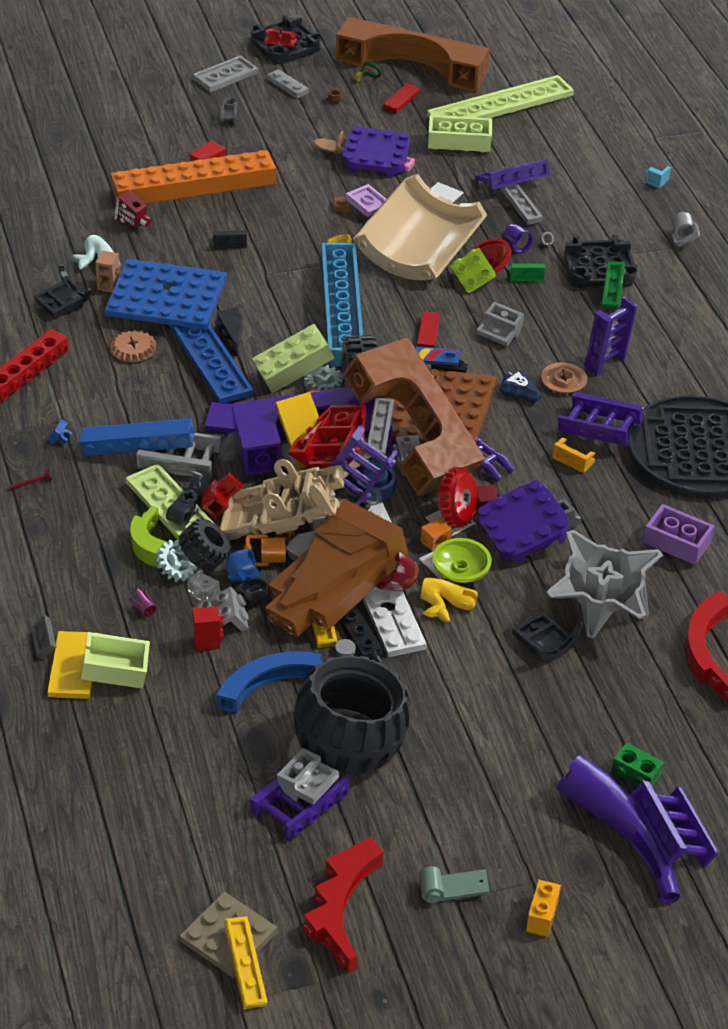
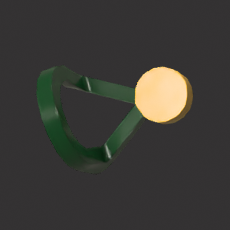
M365 61L360 72L356 73L355 81L360 82L362 76L366 74L379 78L382 75V70L377 64ZM365 66L375 68L378 74L364 71Z

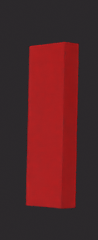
M407 83L384 103L383 109L398 113L420 93V88Z
M423 311L417 347L435 348L440 313Z

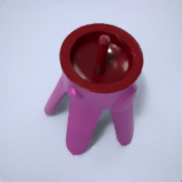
M137 589L136 593L143 604H140L133 598H129V601L142 612L144 617L154 615L157 606L151 602L147 590L145 592L148 599L141 590Z

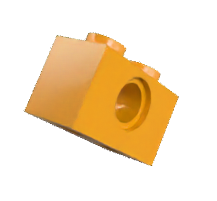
M538 880L528 915L526 932L545 937L549 936L561 885Z

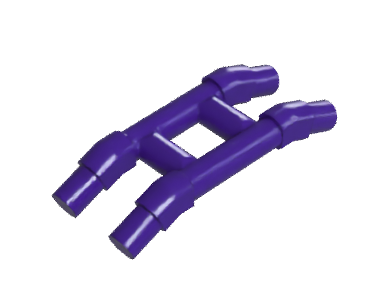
M477 439L476 445L478 448L489 455L479 466L492 476L496 482L501 480L502 477L491 464L495 460L509 474L515 470L504 455L499 454L483 443L481 439Z

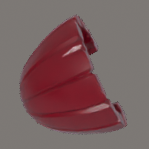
M398 552L395 556V561H397L395 570L376 587L386 591H402L413 586L419 573L415 560Z

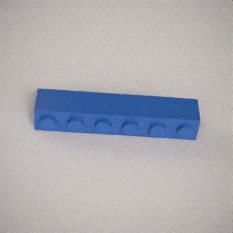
M191 418L83 427L79 444L83 456L138 452V450L152 451L193 447L195 431Z

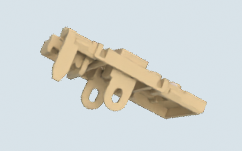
M280 459L274 465V470L278 477L264 480L262 485L242 489L229 499V508L224 511L220 529L230 541L249 534L259 535L260 531L262 534L274 531L276 534L298 529L299 525L305 524L306 520L308 523H311L319 517L336 515V510L339 509L340 503L335 497L331 498L335 489L344 487V469L341 465H336L321 470L319 467H314L296 472L291 462ZM281 466H285L289 473L285 474ZM283 486V487H284V490H283L282 495H281V497H280L279 495H280L281 487Z

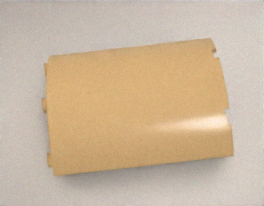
M415 174L403 180L355 235L353 240L357 247L372 262L389 273L411 280H431L440 275L487 214L480 202L461 203L458 205L441 196L437 197L430 192L431 189L423 182L420 176Z

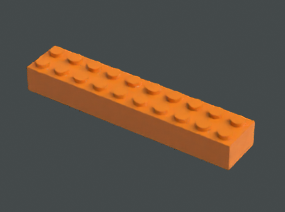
M268 150L111 173V186L116 201L118 195L129 189L145 204L276 184V167Z

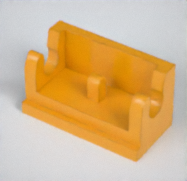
M561 438L554 444L553 459L582 473H585L594 464L595 458H592L595 454L591 451L584 455L563 444L567 440L565 438Z

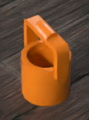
M267 534L248 535L246 537L244 549H252L250 539H261L262 563H256V567L269 566V563L286 562L285 537L268 538Z

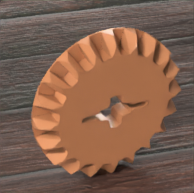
M128 330L126 333L121 332L120 335L117 334L115 338H112L110 343L112 355L125 362L146 360L156 350V342L153 336H149L148 333H143V331L137 332L134 330L130 332Z
M560 362L545 367L541 374V381L543 386L547 387V390H552L553 393L558 392L560 395L562 393L568 395L569 393L573 394L574 391L581 392V389H585L587 375L583 369L574 364Z

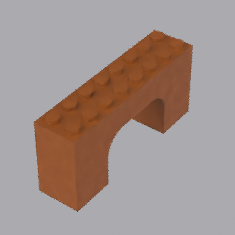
M407 337L356 354L342 376L359 403L362 405L374 401L375 398L390 397L399 401L425 439L426 443L414 447L399 466L417 496L420 497L438 490L445 473L449 472L448 469H452V467H465V469L469 470V473L473 474L485 460V457L409 338Z

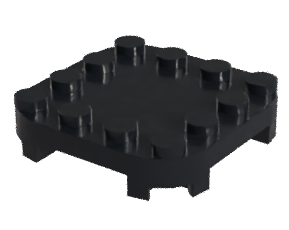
M286 14L282 15V21L263 27L258 23L254 24L253 29L250 31V41L264 55L274 60V63L282 64L284 61L294 60L313 52H319L321 34L319 31L312 32L302 23V17L290 18ZM266 30H280L281 36L282 31L293 32V34H296L297 41L294 47L289 48L281 43L277 45L266 44Z
M612 235L611 240L581 241L580 236H573V240L566 242L564 257L569 277L574 282V286L579 288L583 286H605L608 262H625L623 286H632L636 279L637 264L633 260L630 241L625 242L618 239V235Z

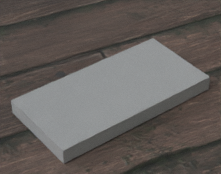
M240 55L192 74V79L209 92H213L258 74L259 68Z

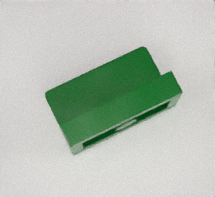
M511 264L509 267L510 281H544L545 264Z

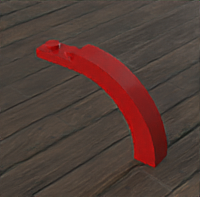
M719 591L705 599L692 615L685 648L688 664L697 680L701 684L708 681L710 686L728 703V676L711 657L705 640L707 633L713 626L728 618V598L722 591Z

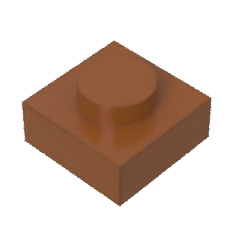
M344 196L334 197V212H350V202Z

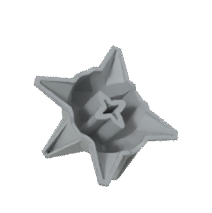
M574 530L566 532L572 555L559 581L547 591L549 598H575L581 604L586 636L590 638H595L613 612L624 610L639 619L648 617L645 572L663 556L659 549L632 552L624 549L617 550L608 548L606 545H597Z

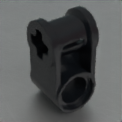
M192 490L183 491L174 503L169 506L166 512V519L181 526H186L198 511L196 492Z

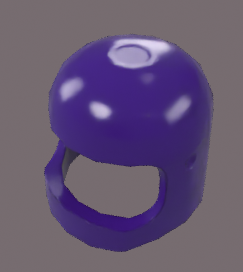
M516 224L508 225L503 230L501 236L509 244L511 250L516 253L528 251L534 240L533 234ZM526 232L529 237L527 244L522 249L516 248L514 245L520 241L522 233Z

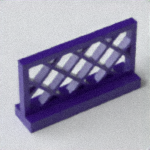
M548 160L528 162L475 175V180L489 183L490 189H497L550 176Z

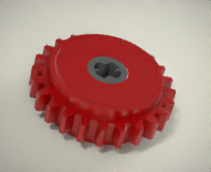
M452 467V469H448L449 472H446L441 480L438 490V505L441 515L445 519L444 521L448 522V526L464 528V526L468 525V521H471L477 510L478 489L468 469H465V467Z

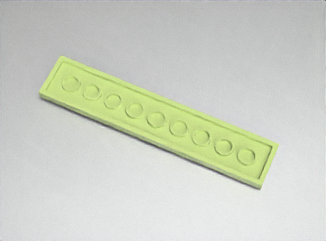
M557 75L427 110V116L429 118L430 115L492 118L574 95V89Z

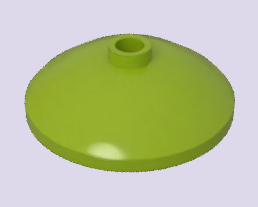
M454 538L444 541L436 547L433 552L432 562L435 570L444 578L454 582L468 583L481 579L489 572L491 555L479 542L466 538Z

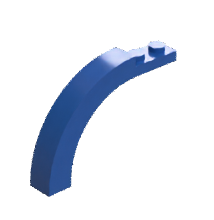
M301 651L281 652L247 663L235 671L221 686L217 693V709L237 713L243 701L261 686L286 678H306L318 664L321 665L324 662L321 661V654Z

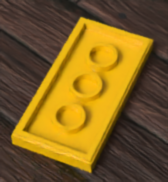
M310 392L274 403L290 448L298 437L302 438L307 433L306 429L309 426L313 427L318 423L317 419L319 416ZM294 459L298 471L307 467Z
M58 631L57 648L54 653L48 697L90 699L93 681L81 680L88 632Z

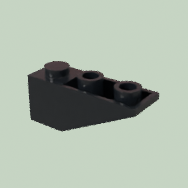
M237 307L217 311L215 326L220 330L222 339L226 340L228 349L232 350L235 356H238L242 336V316Z

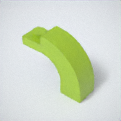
M151 506L147 512L143 513L142 517L134 516L130 528L131 545L135 555L140 560L157 568L160 562L155 561L158 556L156 552L163 543L167 542L150 535L159 523L158 508Z

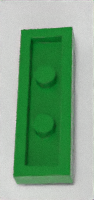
M625 262L607 263L602 308L620 309Z

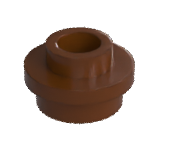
M337 89L330 90L327 94V99L332 103L341 101V91Z

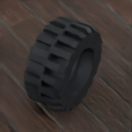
M347 336L343 339L342 374L356 354L377 348L374 336ZM343 377V387H349Z

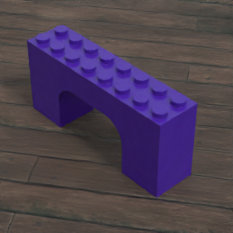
M350 387L310 392L319 417L330 406L361 405ZM301 394L232 404L233 431L245 476L275 472L274 465L281 459V442L287 438L274 403ZM375 400L362 404L366 407L364 440L365 438L368 439ZM391 424L385 455L392 454Z

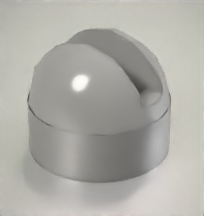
M545 232L540 235L539 241L542 245L548 246L553 243L554 237L550 232Z

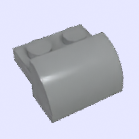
M493 302L486 311L485 319L478 327L477 334L508 346L513 338L516 339L523 326L524 314Z
M304 748L277 774L280 787L291 799L297 801L301 798L313 805L339 778V771L321 763V756Z

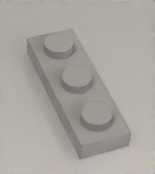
M279 69L267 74V80L297 99L309 93V88Z

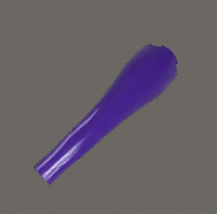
M579 755L568 767L570 770L566 777L562 776L557 790L618 831L637 849L655 878V885L662 903L670 904L680 899V892L671 863H668L635 803L606 772L586 757Z

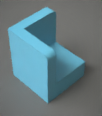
M667 166L663 171L650 167L647 171L646 183L660 189L669 180L671 167Z

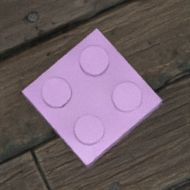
M369 184L348 192L345 196V199L366 217L375 214L387 200Z

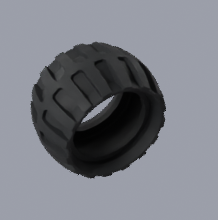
M342 655L337 658H328L321 665L318 664L304 680L297 694L294 706V727L301 748L321 756V763L348 775H353V773H371L374 769H380L387 764L403 744L410 722L409 696L406 686L402 684L399 675L395 671L392 672L385 664L370 660L364 656ZM331 709L356 711L368 716L372 720L349 718Z

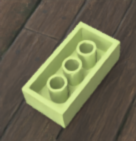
M430 115L428 148L435 150L491 151L492 118Z
M315 324L252 358L271 393L280 390L335 359L329 345Z

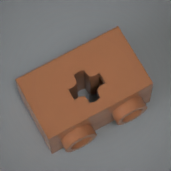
M101 251L96 261L97 290L113 292L120 276L119 253Z

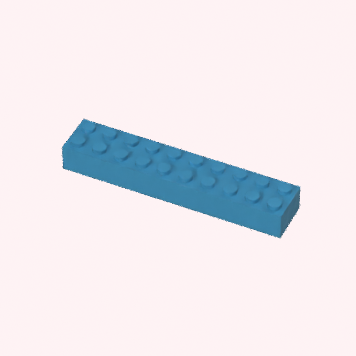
M322 243L321 263L326 340L335 358L329 361L328 365L329 367H342L343 339L347 336L363 335L355 243Z

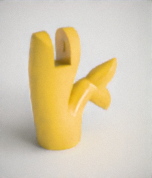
M425 578L421 590V599L433 606L425 610L423 614L431 618L438 617L443 622H450L448 611L441 596L459 609L473 610L478 592L446 580Z

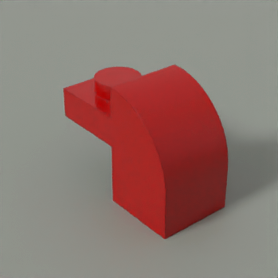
M231 473L225 475L218 482L214 480L203 494L202 508L216 519L229 508V499L243 488V484Z

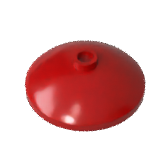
M499 238L485 240L473 248H480L496 274L507 265L511 257L509 244Z

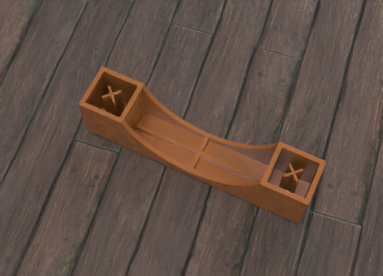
M348 17L336 34L337 61L362 66L365 61L372 63L389 59L416 61L439 71L445 77L448 86L473 92L478 91L488 74L490 48L351 17Z

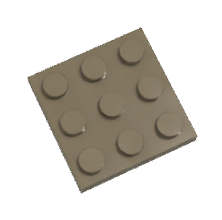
M223 892L180 935V942L233 978L235 971L224 920L248 916L256 954L277 933V926L226 892Z

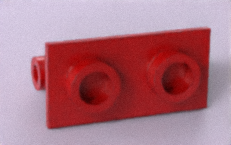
M266 30V44L277 45L281 43L289 48L294 47L297 41L296 34H293V32L282 31L281 36L280 30Z

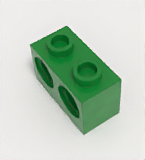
M626 742L614 757L611 772L637 787L642 781L650 782L653 787L661 776L664 762Z

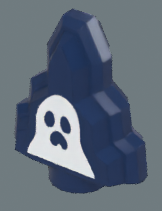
M522 370L514 374L508 372L503 377L502 385L499 388V391L503 394L512 395L516 398L523 397L531 402L541 399V394L532 386L533 382L529 380V376Z

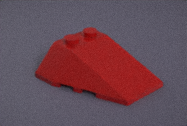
M365 405L330 406L317 419L318 423L313 427L309 426L306 429L307 433L302 438L298 437L293 442L288 454L308 468L319 467L320 470L329 468L358 426L365 429ZM355 446L353 447V448L356 450L355 452L358 453L359 450H360V447H358V448H356ZM345 458V460L348 461V464H350L353 460L351 458Z

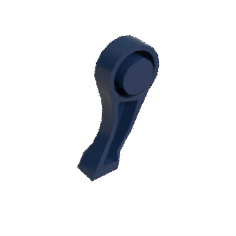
M367 459L370 463H372L379 469H381V467L384 465L382 463H378ZM361 465L356 468V470L371 480L375 477L373 473ZM392 468L390 471L386 469L369 491L371 494L368 499L369 501H382L393 495L395 492L396 474ZM350 474L348 475L355 486L363 491L366 489V485Z

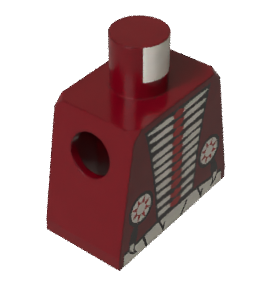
M127 189L117 196L114 220L133 230L141 225L148 227L151 224L152 219L146 216L147 205L132 191Z

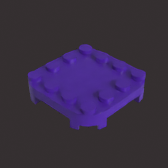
M355 126L353 131L349 133L343 150L342 166L349 168V172L354 174L356 169L386 172V178H393V174H403L408 153H410L409 134L406 132L399 133L392 132L391 130L385 131Z
M538 480L524 484L478 509V518L482 531L486 533L504 562L506 560L518 561V564L526 562L525 556L555 541H558L559 544L566 540V532H569L570 529L566 513L549 489L540 484Z

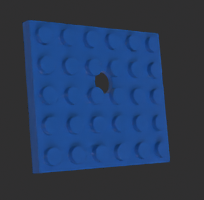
M127 259L105 308V316L207 330L226 282L227 272ZM164 285H173L170 290L163 289Z

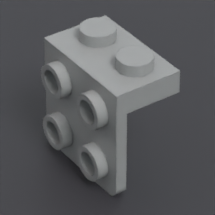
M232 587L198 604L197 608L217 606L218 614L223 616V625L231 621L241 632L248 629L247 620L249 617L244 606L246 601Z

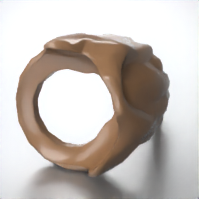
M340 131L337 141L316 139L314 142L318 148L326 152L342 154L347 139L343 136L344 131Z

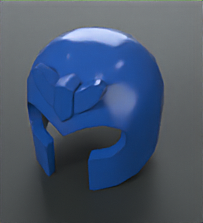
M252 549L238 550L228 556L226 560L227 579L231 580L232 585L261 576L256 568Z

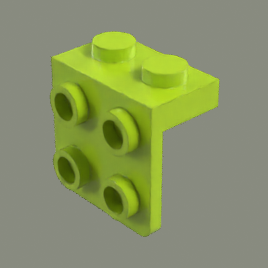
M480 248L469 251L467 256L457 259L451 265L452 270L467 293H472L496 277V273Z

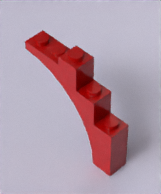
M372 837L326 859V870L324 872L328 880L315 887L314 903L317 908L304 914L303 931L308 938L311 937L315 944L323 941L325 947L334 953L337 963L341 967L344 966L348 973L357 969V954L349 943L344 929V910L349 897L357 885L370 873L383 866L384 852Z

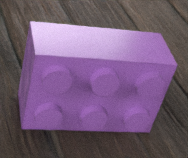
M662 504L646 525L643 543L696 565L712 542L715 526Z

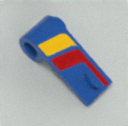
M415 347L426 364L458 366L462 354L460 349Z

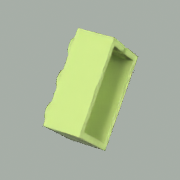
M88 632L81 680L143 689L147 673L150 641Z

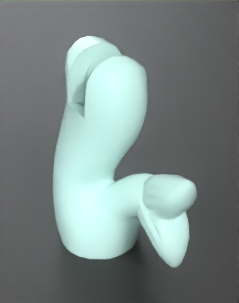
M91 235L84 241L86 255H72V257L78 263V268L82 270L94 260L96 254L99 257L102 250L113 252V250L101 237Z

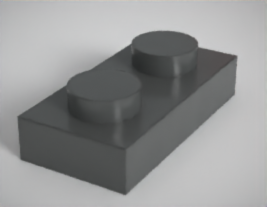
M44 615L31 627L36 654L41 659H45L57 648L51 619Z

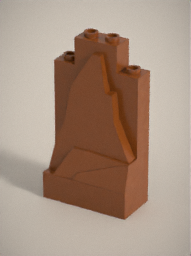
M344 499L340 503L339 509L336 510V515H327L314 530L315 537L311 547L268 584L271 592L270 596L273 599L266 606L268 620L273 625H278L287 633L291 632L296 636L303 633L314 622L318 626L330 629L395 570L397 563L395 556L398 552L409 557L401 527Z

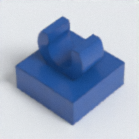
M61 419L47 441L54 444L58 439L61 444L65 445L68 441L67 438L72 434L71 431L65 429L68 423Z

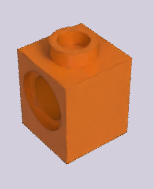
M439 518L422 527L421 542L433 552L439 544L451 539L452 528Z

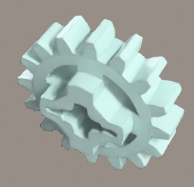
M329 365L326 367L321 366L304 376L306 390L318 389L324 391L338 389L343 385V376L340 375V370L335 371V367L330 369Z
M171 540L163 543L156 552L158 556L155 561L160 562L157 568H162L161 574L167 573L169 580L171 577H174L175 582L179 579L185 581L197 570V567L182 552L179 540H176L174 543Z

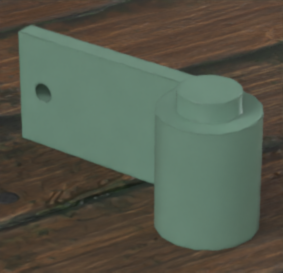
M426 867L419 872L421 896L423 900L429 903L490 894L486 869L441 876V871L437 867Z

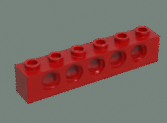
M51 329L0 367V403L69 351L68 337Z

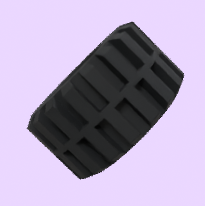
M204 518L196 519L178 538L179 545L186 558L204 571H212L217 568L232 551L231 544L223 531L216 524Z

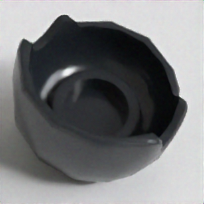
M192 471V474L195 476L189 478L188 490L196 492L197 502L202 500L203 494L210 485V481L205 474Z
M261 578L244 580L242 586L238 585L239 593L249 604L262 602L270 591L268 583Z

